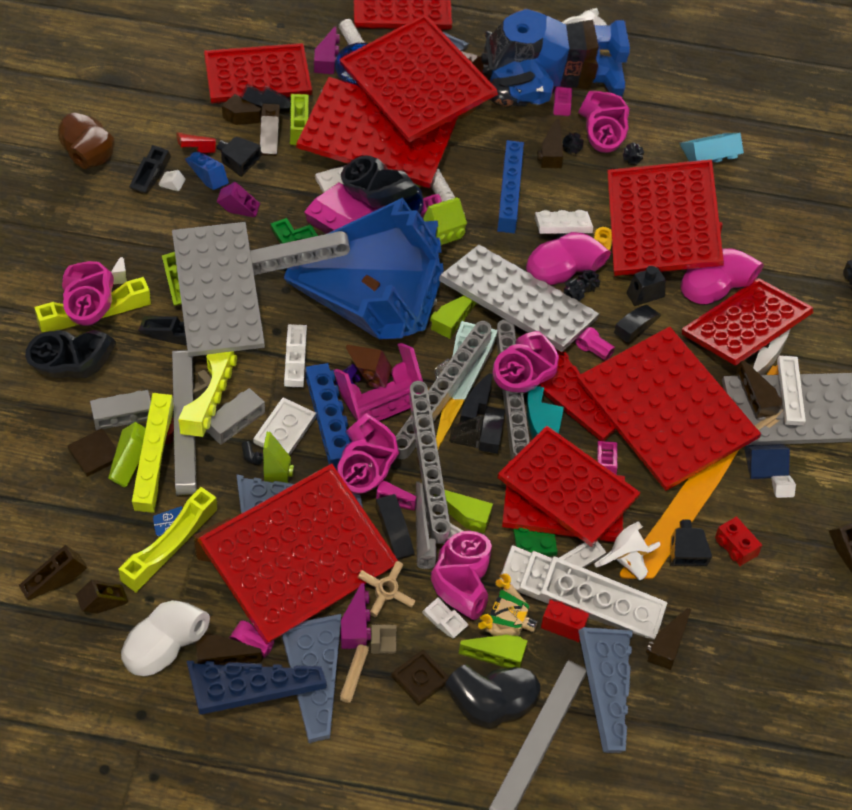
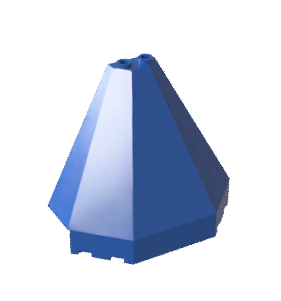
M401 198L329 232L342 231L348 235L350 251L347 255L289 267L285 272L284 279L291 286L379 340L403 338V336L426 329L437 294L440 275L444 271L443 263L439 262L438 254L441 252L440 237H436L438 221H424L417 210L411 211L405 200ZM365 275H369L380 282V286L376 291H373L361 282Z

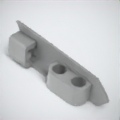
M416 481L417 566L421 569H430L435 566L436 539L429 538L428 533L430 529L429 522H427L428 516L423 484Z

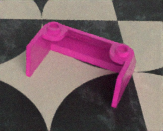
M403 343L398 344L403 362L393 367V381L387 383L386 387H378L361 394L357 385L351 384L347 373L339 369L334 370L341 396L356 421L367 413L380 421L410 408V386L415 381L423 382L413 347Z

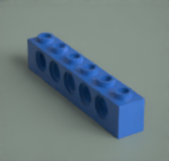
M506 141L497 232L515 234L524 142Z
M328 363L307 366L306 382L313 408L316 412V419L328 464H333L337 470V465L344 448L352 441L345 432L348 422L346 415H342V400L338 401V386L333 383L335 381L334 371L330 370Z

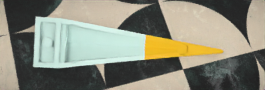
M461 322L456 335L453 355L475 324ZM491 329L489 344L442 409L436 436L438 449L491 354L498 330Z

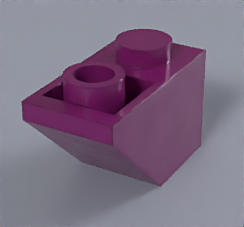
M236 182L222 188L217 199V203L229 213L255 217L260 203Z

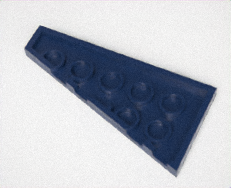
M187 661L199 715L327 688L323 669L320 666L296 665L294 668H282L281 665L273 664V667H262V664L228 662L226 665H214V662L195 664L194 661Z

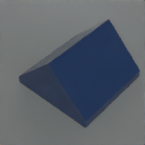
M783 444L744 446L750 479L789 476L790 449Z

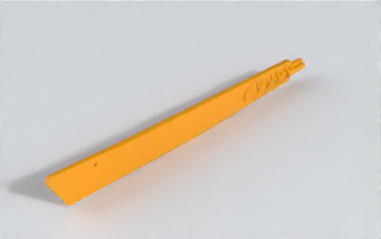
M778 365L776 367L772 366L767 375H779ZM739 450L687 479L644 540L647 546L660 542L661 545L654 551L643 555L644 563L648 570L647 576L643 579L655 578L670 556L671 536L675 529L680 528L679 522L685 519H689L691 522L694 521L720 483ZM626 567L619 574L622 579H637Z

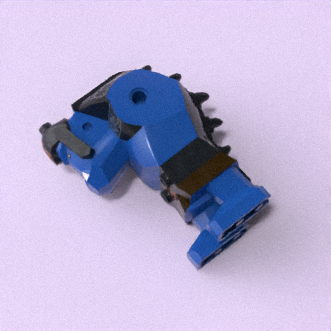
M525 9L505 18L493 33L489 30L485 32L486 43L484 52L481 54L483 75L497 89L498 95L489 100L498 106L526 107L529 102L537 105L550 101L553 87L589 90L592 82L604 83L609 93L623 97L625 79L621 63H627L630 51L625 21L615 20L610 25H594V21L591 19L564 24L539 12ZM608 49L611 56L601 55L600 50Z

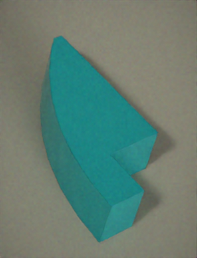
M540 386L528 391L526 417L532 439L546 426L559 434L564 409L562 406L542 403L544 387Z

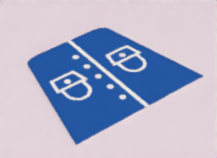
M182 506L153 517L157 536H162L181 512Z

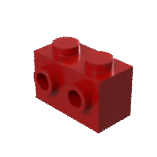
M737 516L719 526L715 535L717 543L729 553L730 558L736 561L739 566L758 556L762 548V544Z
M550 599L543 616L541 628L580 643L578 630L586 627L589 614L582 609L572 608L562 602Z

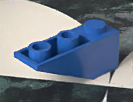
M194 152L190 157L185 158L189 166L207 187L215 190L229 183L222 163L200 152Z

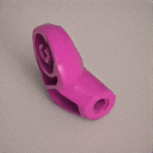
M589 91L578 111L580 115L587 118L586 131L590 144L595 150L603 153L613 152L618 149L626 139L629 130L628 116L630 109L622 97L613 93Z
M571 232L558 239L539 245L529 256L526 270L534 278L545 281L549 285H555L568 281L576 272L587 270L595 272L606 263L611 252L591 236L584 233Z
M722 249L724 266L688 269L681 281V292L686 298L698 304H710L719 301L727 295L731 288L751 285L762 271L764 264L742 251Z
M87 261L68 266L64 272L62 282L64 310L68 317L79 325H93L105 315L111 306V291L114 277L111 271L100 262Z
M540 331L526 333L515 341V345L509 346L497 356L493 364L495 383L500 388L510 392H528L533 390L540 383L555 376L559 355L552 343Z
M369 413L365 414L345 431L352 442L344 448L337 465L338 473L353 494H363L377 487L385 479L391 464L399 454L396 436L388 427Z
M461 531L450 537L440 549L438 561L431 573V582L437 595L448 605L467 617L476 620L482 615L488 602V593L482 584L481 578L486 574L492 545L490 540L479 532Z

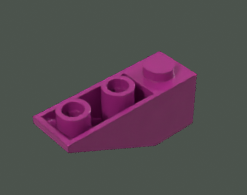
M334 27L315 48L314 73L334 74V67H337L336 61H338V57L335 56H338L339 46H336V44H339L340 34H336L337 27Z
M361 583L341 619V649H357V646L360 644L367 646V640H371V629L366 627V622H370V610L365 607V604L369 603V591H365L364 583Z

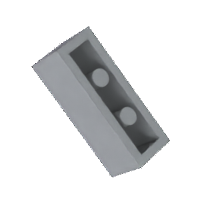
M250 388L239 393L235 399L225 403L221 409L216 411L215 416L211 417L210 428L206 429V432L222 445L265 413V402Z
M148 390L90 401L95 429H107L134 422L147 421L151 403Z

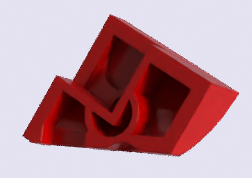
M176 132L177 141L181 147H196L200 153H215V138Z

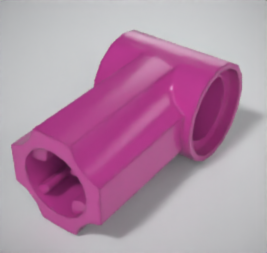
M592 327L586 328L576 339V345L581 350H590L604 360H608L615 350V347L600 338L597 330Z
M243 620L238 623L229 639L261 648L263 657L268 656L274 644L273 640L266 645L254 626Z

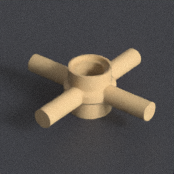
M396 561L389 576L380 580L362 570L359 573L358 578L375 587L377 599L370 611L371 616L377 617L384 602L392 598L411 608L414 605L415 600L398 591L396 579L403 567L401 562ZM383 585L389 587L390 593L384 591Z

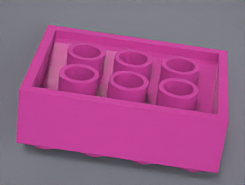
M338 182L315 198L304 213L307 223L327 234L378 209L368 205L363 200L354 198L349 194L345 186Z

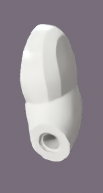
M169 601L161 603L149 617L138 623L130 631L121 651L123 664L134 675L148 676L159 672L174 661L180 647L196 642L204 635L209 626V614L185 602Z

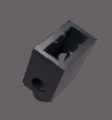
M234 137L229 143L221 140L217 145V149L221 151L222 163L241 177L261 158V145L240 137Z
M648 266L645 271L636 273L626 293L634 307L664 298L665 278L655 266Z
M689 519L681 520L679 522L680 528L675 529L671 536L670 566H707L712 559V554L704 530L692 528V522Z

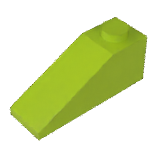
M291 94L290 144L296 145L308 120V95Z
M175 252L162 255L173 304L178 306L182 303Z
M464 295L441 306L431 316V330L450 339L477 302Z
M137 422L122 430L108 479L124 488L128 485L141 456L146 428Z
M266 432L263 446L264 481L288 483L289 477H293L294 465H291V457L271 432Z
M444 490L448 514L465 528L485 534L493 504Z
M510 635L461 640L459 654L505 668L520 667L527 640L519 636Z

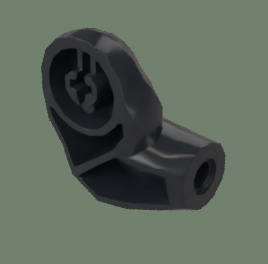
M366 155L353 159L341 172V180L349 194L354 198L363 200L376 209H380L401 198L406 201L419 193L405 171L388 169L383 162L372 156Z
M96 330L82 333L76 337L66 331H48L35 336L29 342L25 358L34 370L46 377L88 378L96 374L104 366L116 345V341L109 335Z
M463 665L450 675L445 684V689L468 720L474 725L488 729L506 721L519 719L527 714L540 698L541 688L537 677L531 671L520 667L497 669L484 677L470 666Z

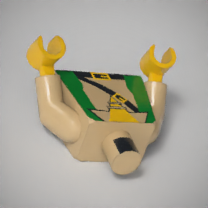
M507 573L501 574L500 577L503 581L501 579L496 580V585L504 587V589L500 590L490 615L484 614L480 617L483 621L478 623V627L485 629L486 632L493 636H519L522 628L534 632L538 621L527 617L530 606L514 586L510 584V576Z

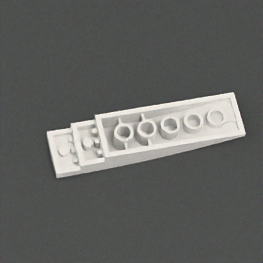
M513 545L509 550L501 573H507L510 576V584L519 593L545 603H549L551 599L562 602L572 608L582 609L589 614V619L622 630H632L634 634L655 640L656 634L659 631L667 606L666 601L555 556L550 558L535 551L530 553Z

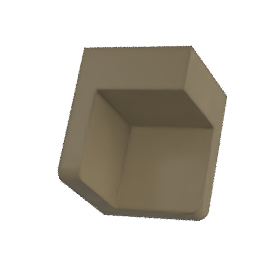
M205 370L198 372V383L194 384L193 389L194 400L206 391L211 382V377Z
M396 625L371 626V653H396Z

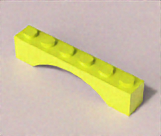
M144 277L127 281L111 292V306L102 318L151 305L150 291ZM51 302L34 307L41 333L79 325L68 317L63 304Z
M234 351L208 354L206 356L208 372L212 379L206 391L199 398L184 406L178 419L180 434L203 437L206 429L210 428L211 417L215 416L216 406L221 402L222 391L226 390L227 380L232 375V368L237 364V355H234Z
M152 393L132 498L134 511L155 512L162 454L174 408L172 395Z
M200 487L187 500L177 518L163 535L146 549L133 554L119 568L120 581L137 592L217 511L216 497Z

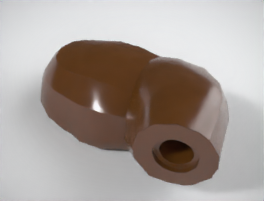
M71 113L66 115L59 124L58 139L76 165L87 169L104 164L111 159L115 146L114 137L103 128L97 119L79 113Z

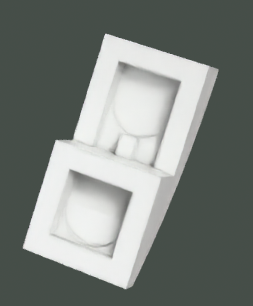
M439 598L434 600L422 612L435 626L453 639L468 626L467 622L455 610L451 611Z

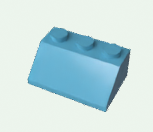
M724 133L680 143L689 162L712 159V163L722 161L724 157L728 159L738 158V154L744 153L741 133Z

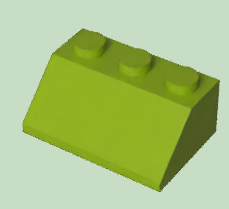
M457 197L428 206L423 218L424 221H438L436 237H440L441 245L461 239L465 234L467 221L460 199Z

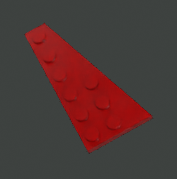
M556 349L559 355L557 373L553 378L540 383L538 386L544 387L543 394L557 406L564 407L563 411L600 441L606 440L615 432L616 428L577 381V376L580 375V372L576 366L572 365L568 354Z

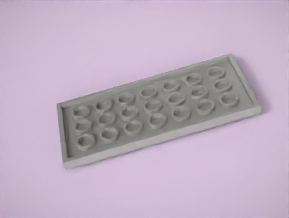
M246 222L172 230L188 357L265 348Z
M480 245L476 246L443 272L439 278V281L526 332L540 331L561 352L578 338L586 328L590 327L599 316V313L592 308L567 296L545 281L534 278L531 273L522 270L515 264L508 262Z
M852 373L800 374L806 419L804 426L786 425L782 405L779 410L781 413L776 418V420L780 421L770 428L767 426L759 430L761 433L760 438L748 445L852 442ZM761 375L781 396L779 375ZM724 376L722 379L724 390L754 425L765 420L766 417L756 419L739 377Z

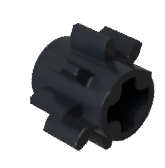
M569 133V135L564 137L562 146L566 148L565 152L577 154L583 148L584 140L580 139V134Z
M638 143L628 144L626 148H623L624 153H622L624 160H627L630 164L639 163L643 159V154H645L643 147H639Z
M592 270L583 271V274L578 276V279L584 282L586 292H595V288L600 286L599 274Z
M575 278L565 283L564 294L578 301L585 297L586 286L583 281Z

